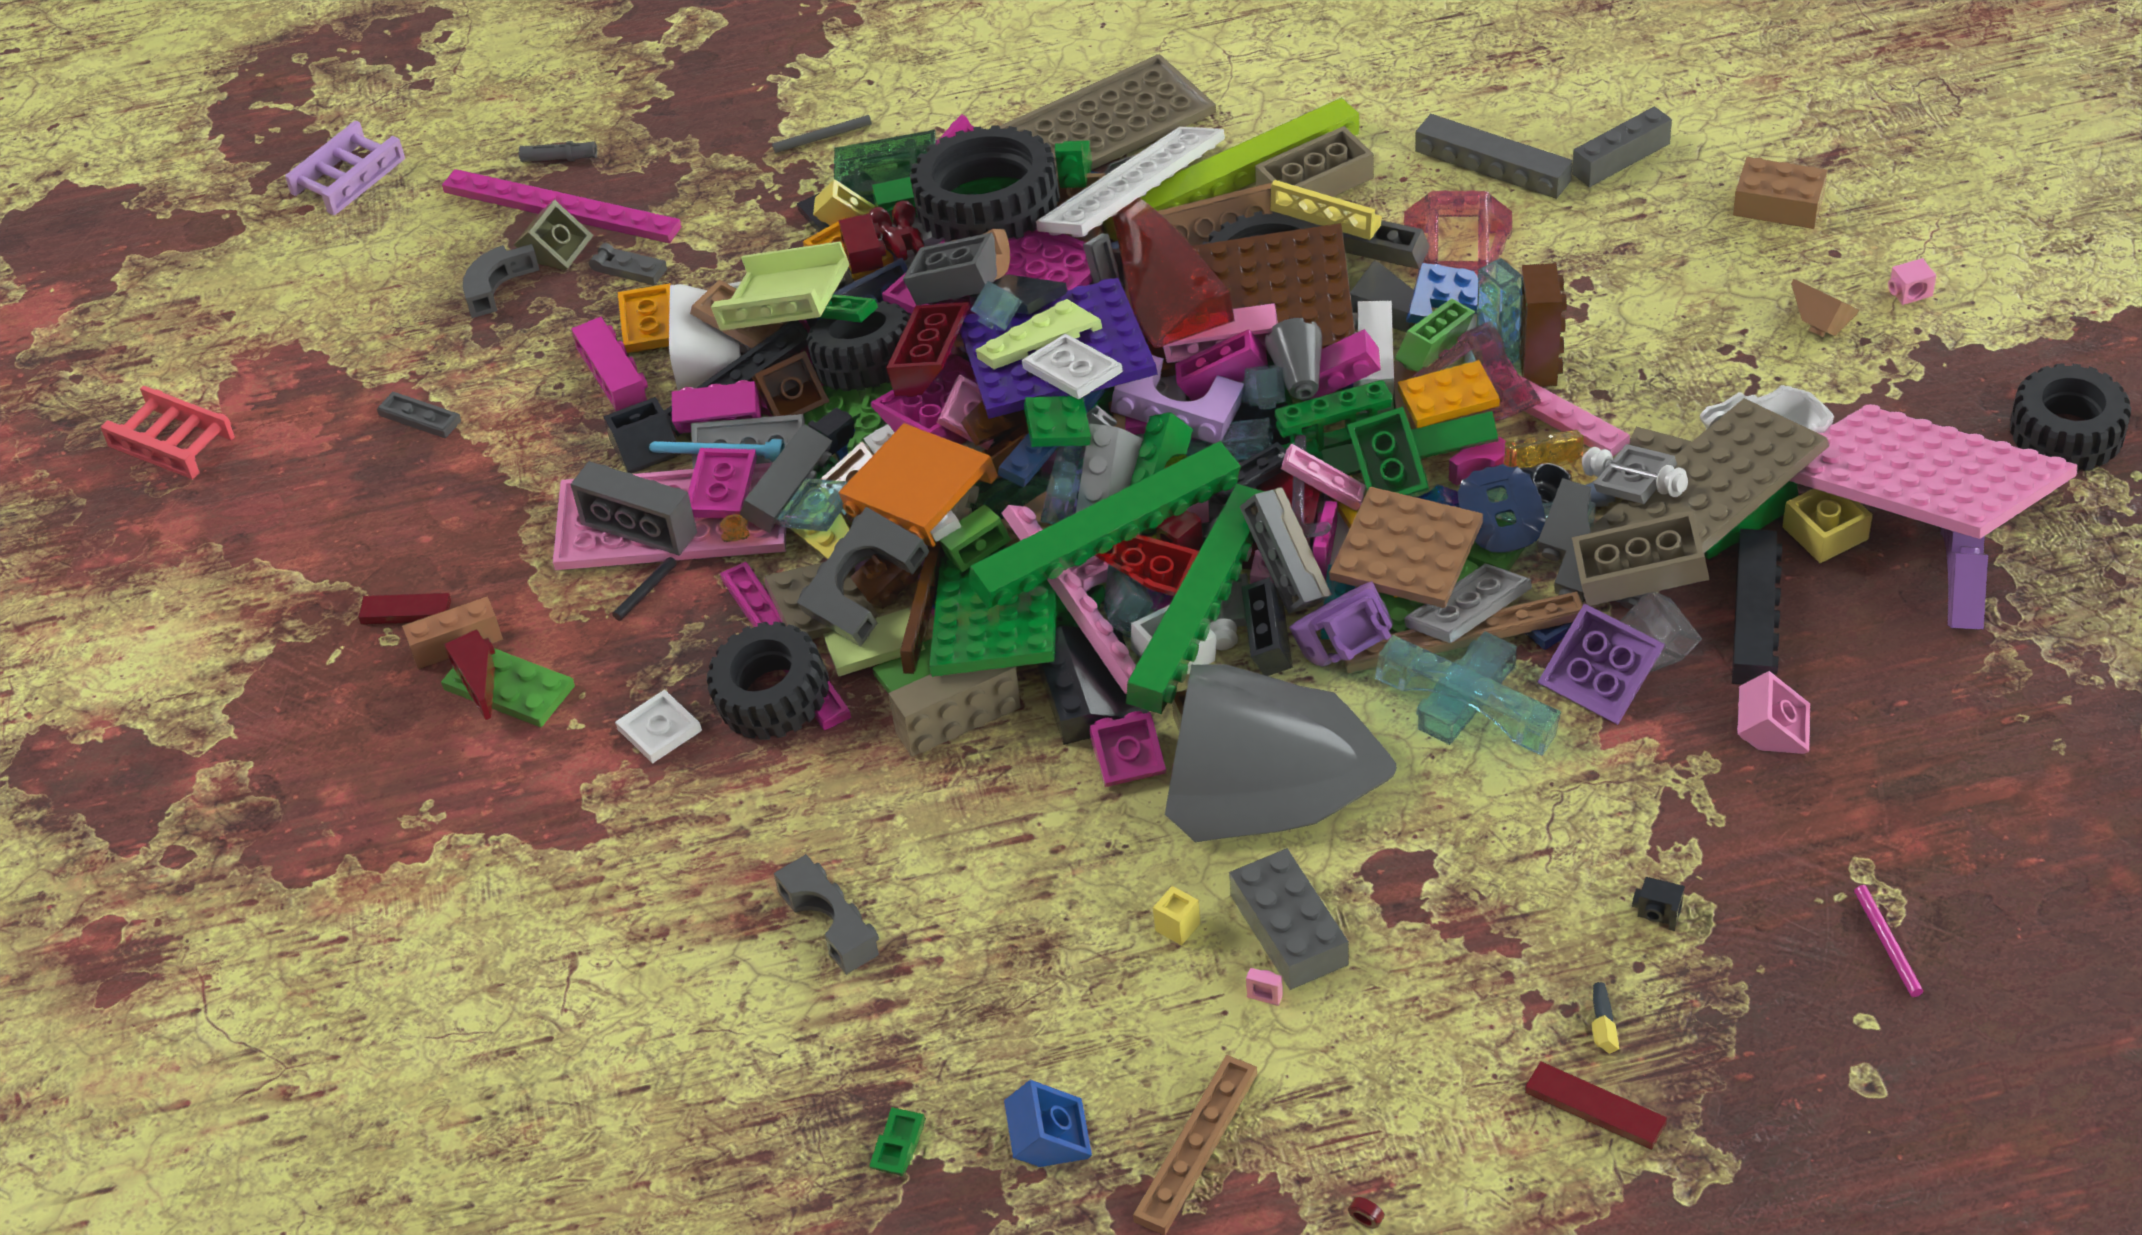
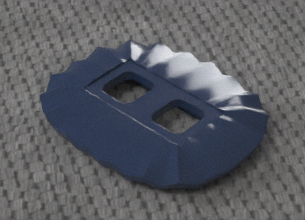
M1501 464L1496 467H1487L1481 471H1473L1468 478L1461 481L1460 488L1457 491L1459 507L1483 513V523L1475 539V542L1480 547L1496 553L1511 552L1530 546L1539 539L1546 522L1541 496L1528 473H1524L1518 466L1509 467ZM1504 488L1508 496L1506 500L1494 503L1489 501L1487 491ZM1512 512L1516 523L1505 527L1498 526L1495 516Z

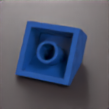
M1030 1079L1004 1100L1014 1159L1037 1167L1085 1160L1092 1156L1082 1098Z

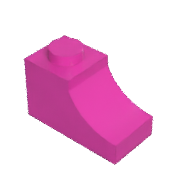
M1498 436L1499 441L1463 449L1449 459V481L1458 486L1473 471H1481L1487 467H1496L1501 464L1514 467L1515 447Z

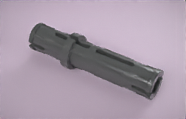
M567 141L565 144L519 146V159L521 162L567 159L571 162L580 158H597L598 153L595 141L586 143Z

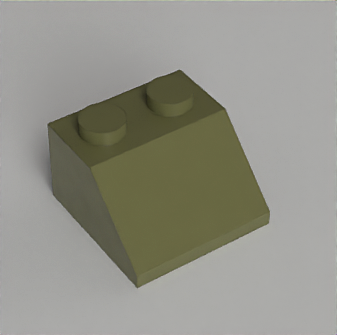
M553 200L539 212L514 245L519 248L532 244L538 264L567 270L594 235L556 200Z

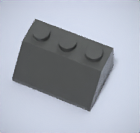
M993 233L920 248L903 277L915 304L932 305L943 300H958L967 295L985 294L988 292L997 277Z

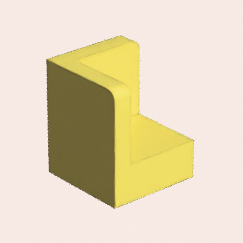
M1171 886L1153 907L1156 932L1182 946L1200 925L1199 900Z

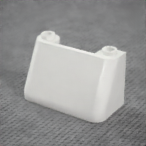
M683 284L670 285L669 352L677 391L685 387L697 388L741 356L740 341L690 314L692 305L707 290Z

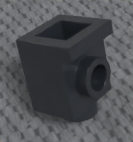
M837 407L823 416L818 422L812 420L808 423L810 428L832 440L829 451L832 455L848 444L849 440L853 439L855 433L852 416Z
M1645 877L1642 889L1636 888L1633 896L1632 907L1638 908L1637 917L1645 918L1652 922L1669 924L1668 930L1675 931L1683 906L1685 886Z

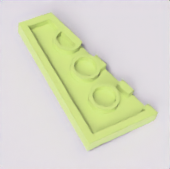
M1066 299L1056 303L1050 309L1034 315L1030 320L1021 325L1011 328L1003 335L989 340L985 345L976 349L977 358L991 368L997 369L1026 358L1028 351L1039 350L1064 334L1076 339L1080 337L1079 332L1090 328L1093 332L1102 329L1101 319Z

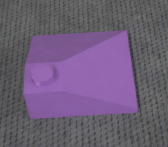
M1584 603L1538 680V684L1618 725L1665 644Z

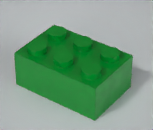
M1403 406L1347 424L1367 491L1369 487H1374L1420 499L1432 496Z

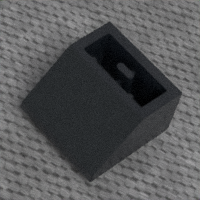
M656 397L603 416L609 440L626 472L632 474L681 455V453H654L649 448L650 444L654 441L676 442L666 414Z

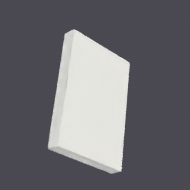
M1067 334L1062 335L1022 360L1023 369L1077 399L1082 398L1123 372L1121 363Z

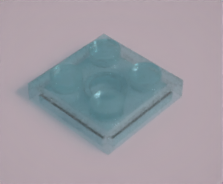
M806 478L777 518L782 527L827 532L843 509V502L838 492L848 482Z

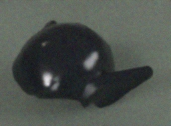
M1552 463L1537 464L1532 468H1520L1524 473L1530 475L1532 482L1536 485L1537 491L1541 496L1544 511H1550L1562 478L1572 481L1570 473Z

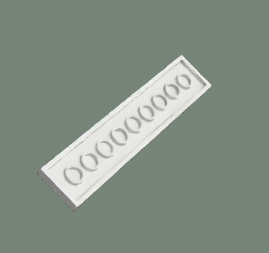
M1178 127L1036 221L1037 230L1039 232H1049L1050 235L1072 234V237L1086 236L1088 231L1102 225L1103 221L1109 217L1117 215L1119 210L1130 206L1137 198L1145 196L1147 191L1158 187L1165 179L1173 177L1175 172L1186 168L1193 160L1201 158L1202 154L1206 151L1214 149L1215 145L1225 139L1224 129Z

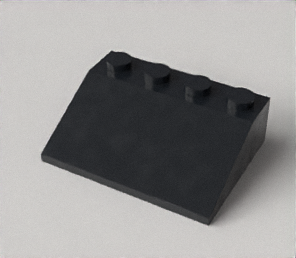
M1056 626L1054 662L1038 663L1037 666L1063 745L1090 739V726L1095 725L1094 723L1100 719L1112 718L1117 720L1125 718V715L1135 711H1142L1143 714L1150 712L1126 704L1127 694L1121 689L1080 627ZM1113 631L1118 640L1126 646L1122 633Z

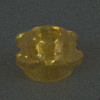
M738 514L726 516L720 523V529L723 530L721 535L722 541L730 542L747 539L750 536V532L746 528L748 520Z

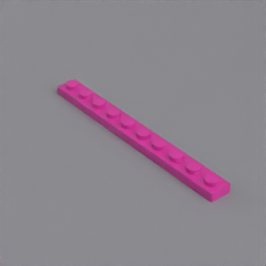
M454 169L442 184L444 193L537 214L553 200H556L581 224L669 244L682 227L680 219L457 169Z

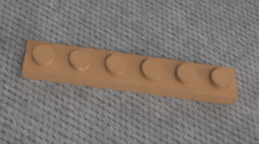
M1229 1055L1225 1056L1134 1212V1223L1166 1235L1256 1078L1257 1066Z

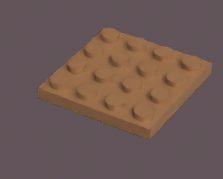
M1369 487L1329 572L1330 580L1357 587L1373 581L1378 592L1445 608L1481 528L1483 513Z

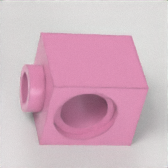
M1921 258L1892 267L1888 287L1891 294L1896 296L1902 305L1933 296L1936 274L1925 260Z

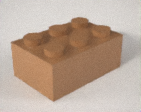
M1746 157L1735 192L1733 216L1814 229L1825 194L1828 170L1787 162L1764 160L1762 158Z

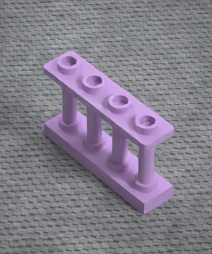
M355 120L287 173L285 178L292 195L297 196L304 189H309L322 196L327 213L335 216L401 163L405 156L400 139L391 136L382 144L376 143L364 137L360 122ZM358 146L372 151L364 159L351 153ZM341 160L354 165L346 173L333 166ZM323 174L336 179L329 187L316 182Z

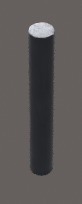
M673 557L667 558L612 612L613 617L621 621L677 565L676 560Z

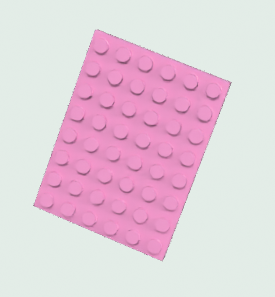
M1865 405L1839 422L1832 424L1824 433H1819L1827 437L1830 446L1789 481L1981 539L2074 478L2077 474V464L2066 462L2061 457H2048L2038 454L2033 449L2016 448L2008 442H1995L1984 439V436L1980 434L1963 433L1955 427L1938 426L1926 419L1910 418L1902 412L1885 411L1877 405Z

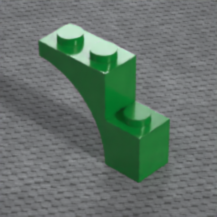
M1090 140L1055 143V157L1060 188L1086 187L1087 173H1091L1092 166Z

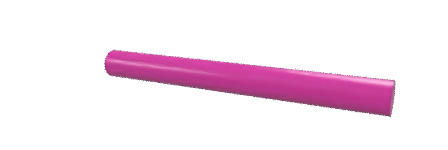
M1858 886L1854 892L1911 997L1921 995L1923 989L1867 886Z

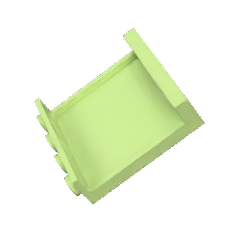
M841 241L742 256L741 259L747 271L746 275L731 299L714 301L711 309L720 331L821 317L850 265Z

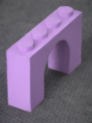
M1152 355L1158 375L1115 386L1111 412L1143 422H1148L1149 416L1172 412L1193 429L1191 437L1215 444L1219 441L1222 442L1240 407L1244 383L1217 375L1210 390L1201 399L1195 401L1172 400L1163 396L1155 389L1160 381L1163 358Z

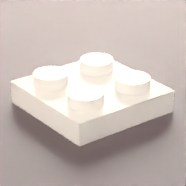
M666 690L658 693L615 722L617 730L651 763L656 762L702 731L700 722Z

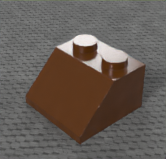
M806 351L752 376L764 404L773 417L804 414L829 402Z

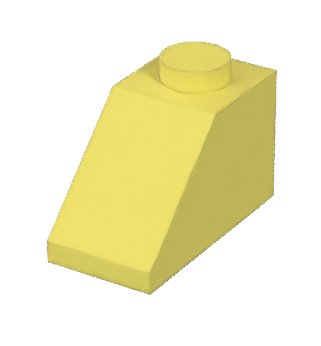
M834 179L815 197L813 215L831 226L845 217L850 218L868 214L875 208V205Z

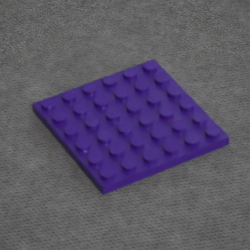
M1119 278L1104 279L1099 283L1087 286H1077L1030 315L994 308L991 311L966 315L959 333L989 419L1024 410L1025 397L1071 396L1023 369V359L993 369L979 360L976 349L985 345L989 340L1003 335L1011 328L1021 325L1030 320L1034 315L1042 313L1055 306L1056 303L1066 299L1101 319L1102 329L1094 332L1091 328L1079 332L1080 337L1076 339L1122 365V373L1091 392L1158 375L1154 359ZM1037 350L1028 351V356Z

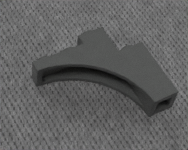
M1562 478L1538 540V553H1542L1543 557L1552 561L1563 560L1554 582L1555 594L1559 596L1578 592L1581 602L1584 603L1585 597L1581 586L1572 537L1591 533L1588 523L1591 487ZM1650 593L1615 601L1620 602L1623 607L1630 610L1642 609L1646 611L1650 600Z

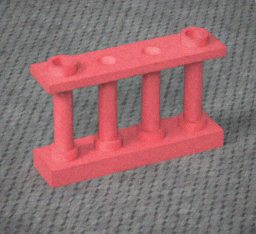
M144 385L140 390L145 404L124 425L107 420L100 427L109 447L192 480L200 473L195 462V456L216 435L229 440L235 437L231 428V422L224 414L212 412ZM153 411L163 414L145 433L134 431ZM174 419L184 422L166 441L155 439ZM195 427L205 430L187 449L176 447Z

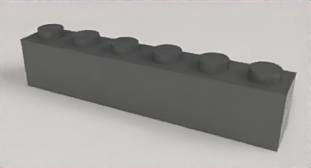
M1431 113L1415 131V152L1555 199L1561 195L1572 179L1573 160Z

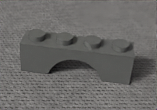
M805 854L774 873L778 893L795 913L808 910L819 911L833 919L831 927L825 933L829 955L846 975L879 955L876 943L879 940V936L875 928L870 923L866 925L861 920L862 917L857 907L853 903L848 904L845 901L844 894L837 883L831 884L828 881L827 874L820 863L814 864Z

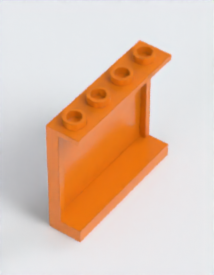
M903 423L838 493L843 502V509L848 515L856 517L867 507L920 537L925 545L934 547L936 544L931 535L933 528L978 479L992 484L998 477L990 455Z

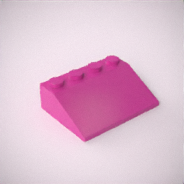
M954 354L947 358L943 369L922 395L915 397L895 396L893 390L872 401L871 407L894 432L905 423L962 445L968 440L937 424V421L959 375L976 383L970 362Z

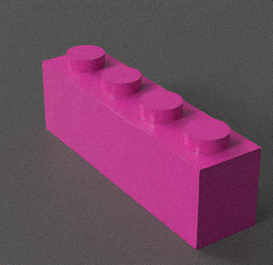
M598 317L571 328L576 349L616 411L647 400L645 388H648L645 376L642 372L637 373L638 370L632 356L627 357V351L621 340L617 342V336L612 325L607 326L602 317Z

